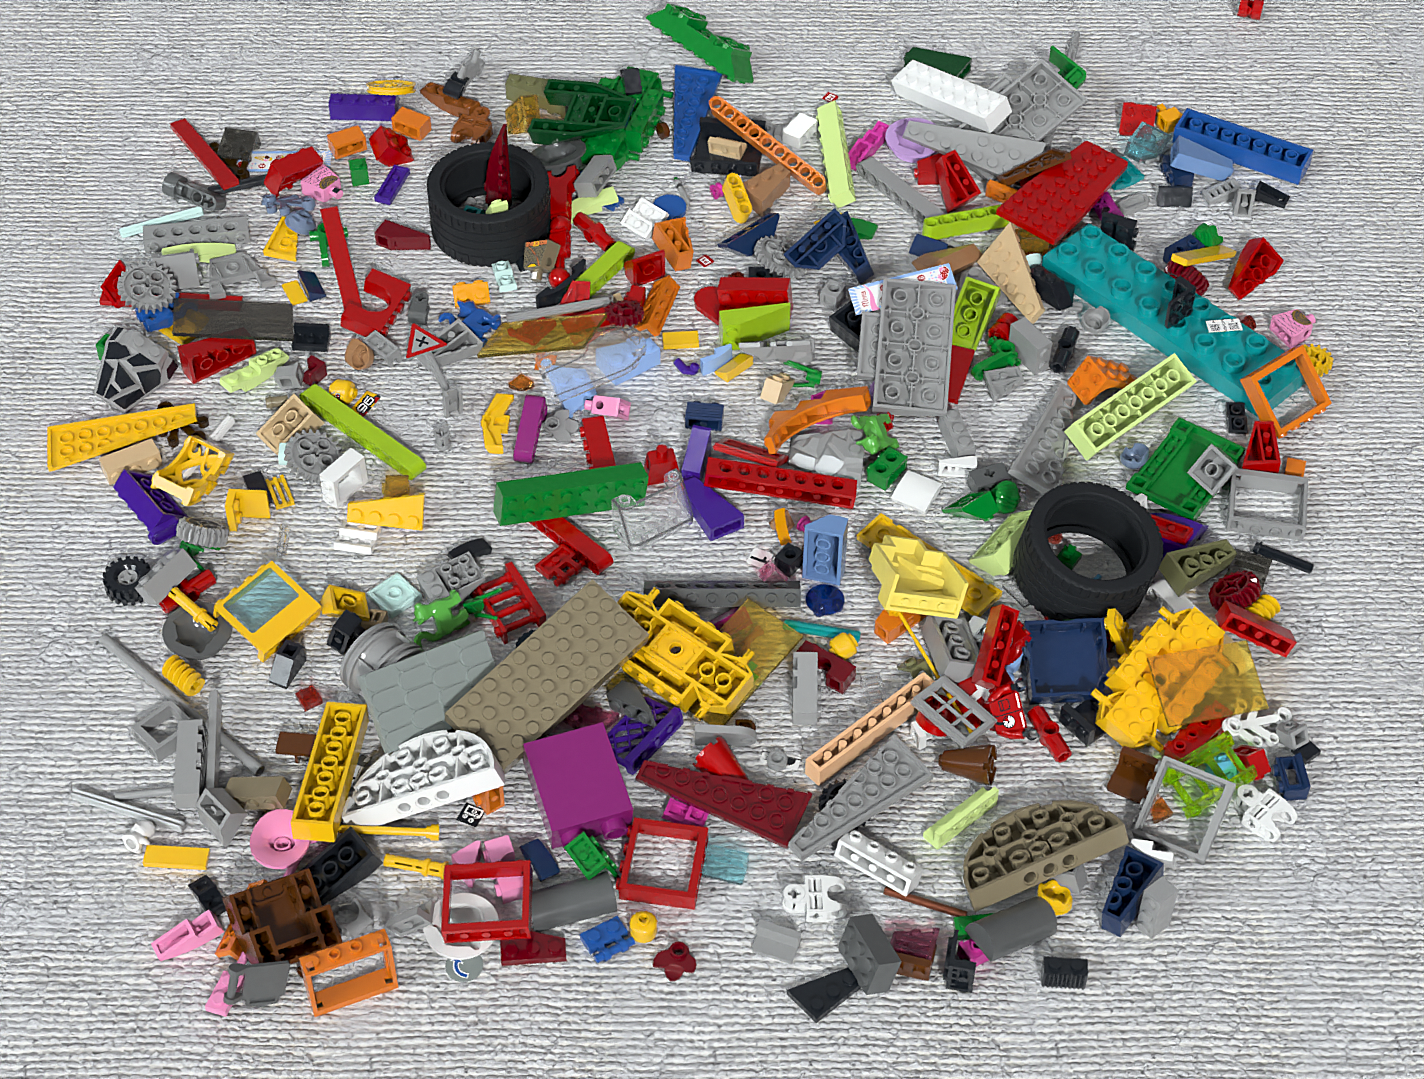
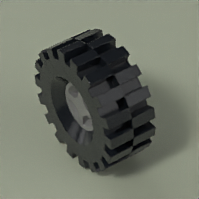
M126 556L125 560L118 558L116 563L112 561L110 563L111 567L107 566L105 568L106 572H103L102 578L107 597L109 596L112 602L115 600V604L119 605L122 602L123 606H127L128 603L136 605V601L143 602L142 596L135 587L139 584V579L151 570L148 562L145 563V560L142 558L139 561L136 556L133 559H130V556Z

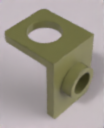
M911 657L897 666L898 670L910 672L913 679L918 676L921 670H924L934 680L929 666L924 659Z

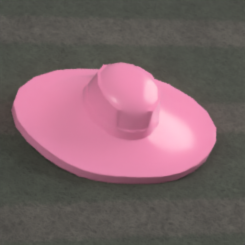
M276 809L266 813L256 823L250 837V849L256 861L263 866L272 869H286L298 863L306 854L311 840L293 839L291 818L294 811Z

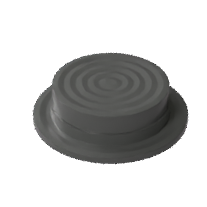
M574 140L552 145H541L531 153L542 162L547 171L552 170L553 176H560L566 173L569 166L576 165L578 168L581 165V157L586 152V145L581 140Z
M195 602L200 608L206 609L207 614L218 622L217 627L214 624L212 625L216 629L209 632L207 628L200 622H195L193 616L180 607L166 619L162 628V637L166 647L174 654L189 660H204L216 655L227 644L232 634V625L221 615L217 618L213 617L215 604Z

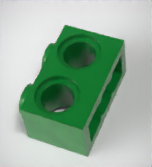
M888 447L879 454L874 463H870L867 467V481L886 491L907 469L908 456Z

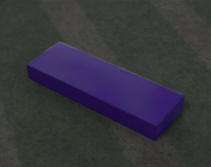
M394 165L375 195V202L391 205L408 178L410 168Z

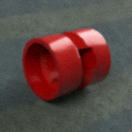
M1241 0L1237 16L1244 18L1250 16L1251 19L1260 20L1264 0Z
M1003 313L989 329V338L996 336L998 339L1009 341L1010 326L1019 319L1011 313Z

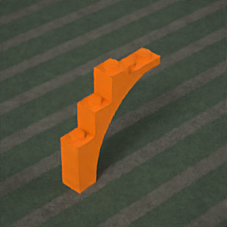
M868 386L826 390L821 399L800 401L795 410L775 411L769 419L770 430L764 438V444L768 448L769 454H776L786 440L811 425L836 416L867 411L872 403Z

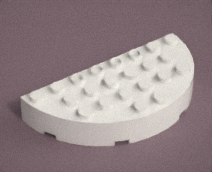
M447 730L430 732L398 746L399 750L390 755L386 753L369 767L354 785L355 791L351 797L347 798L341 818L346 825H384L388 822L504 786V772L486 742L477 735L462 730H456L455 733H448Z

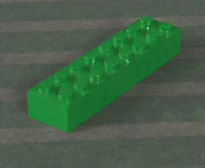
M638 462L496 482L493 512L499 525L506 526L643 506L649 476L642 463Z

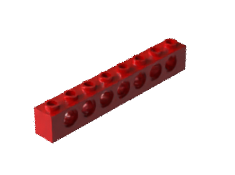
M708 457L704 478V486L849 509L854 507L857 492V480L712 457Z

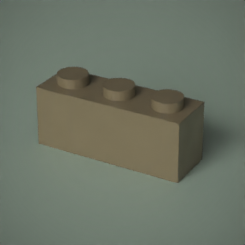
M284 776L230 777L225 791L244 810H274L285 808L292 788Z

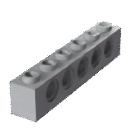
M248 216L143 226L145 252H161L162 248L193 243H250Z

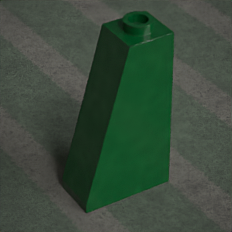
M912 47L909 52L905 53L903 58L905 61L904 67L912 60H915L960 79H964L968 75L972 64V58L917 47Z

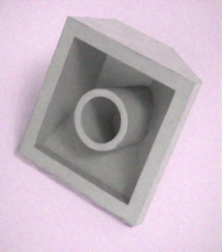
M1211 444L1187 473L1214 496L1236 471L1238 466L1221 448Z

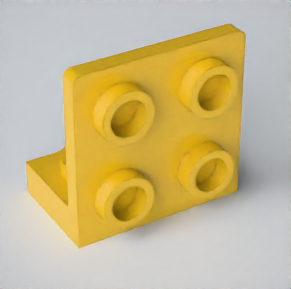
M228 489L225 511L229 531H237L238 525L242 523V517L270 518L271 513L267 491Z

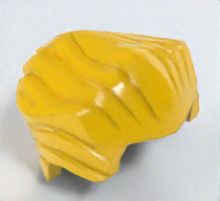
M1056 880L1039 884L1037 896L1044 898L1052 906L1056 916L1064 915L1071 910L1073 899L1068 888L1060 886Z

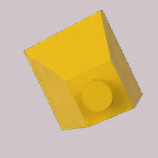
M328 585L320 600L323 615L339 618L347 609L350 612L356 613L362 621H369L370 616L364 592Z

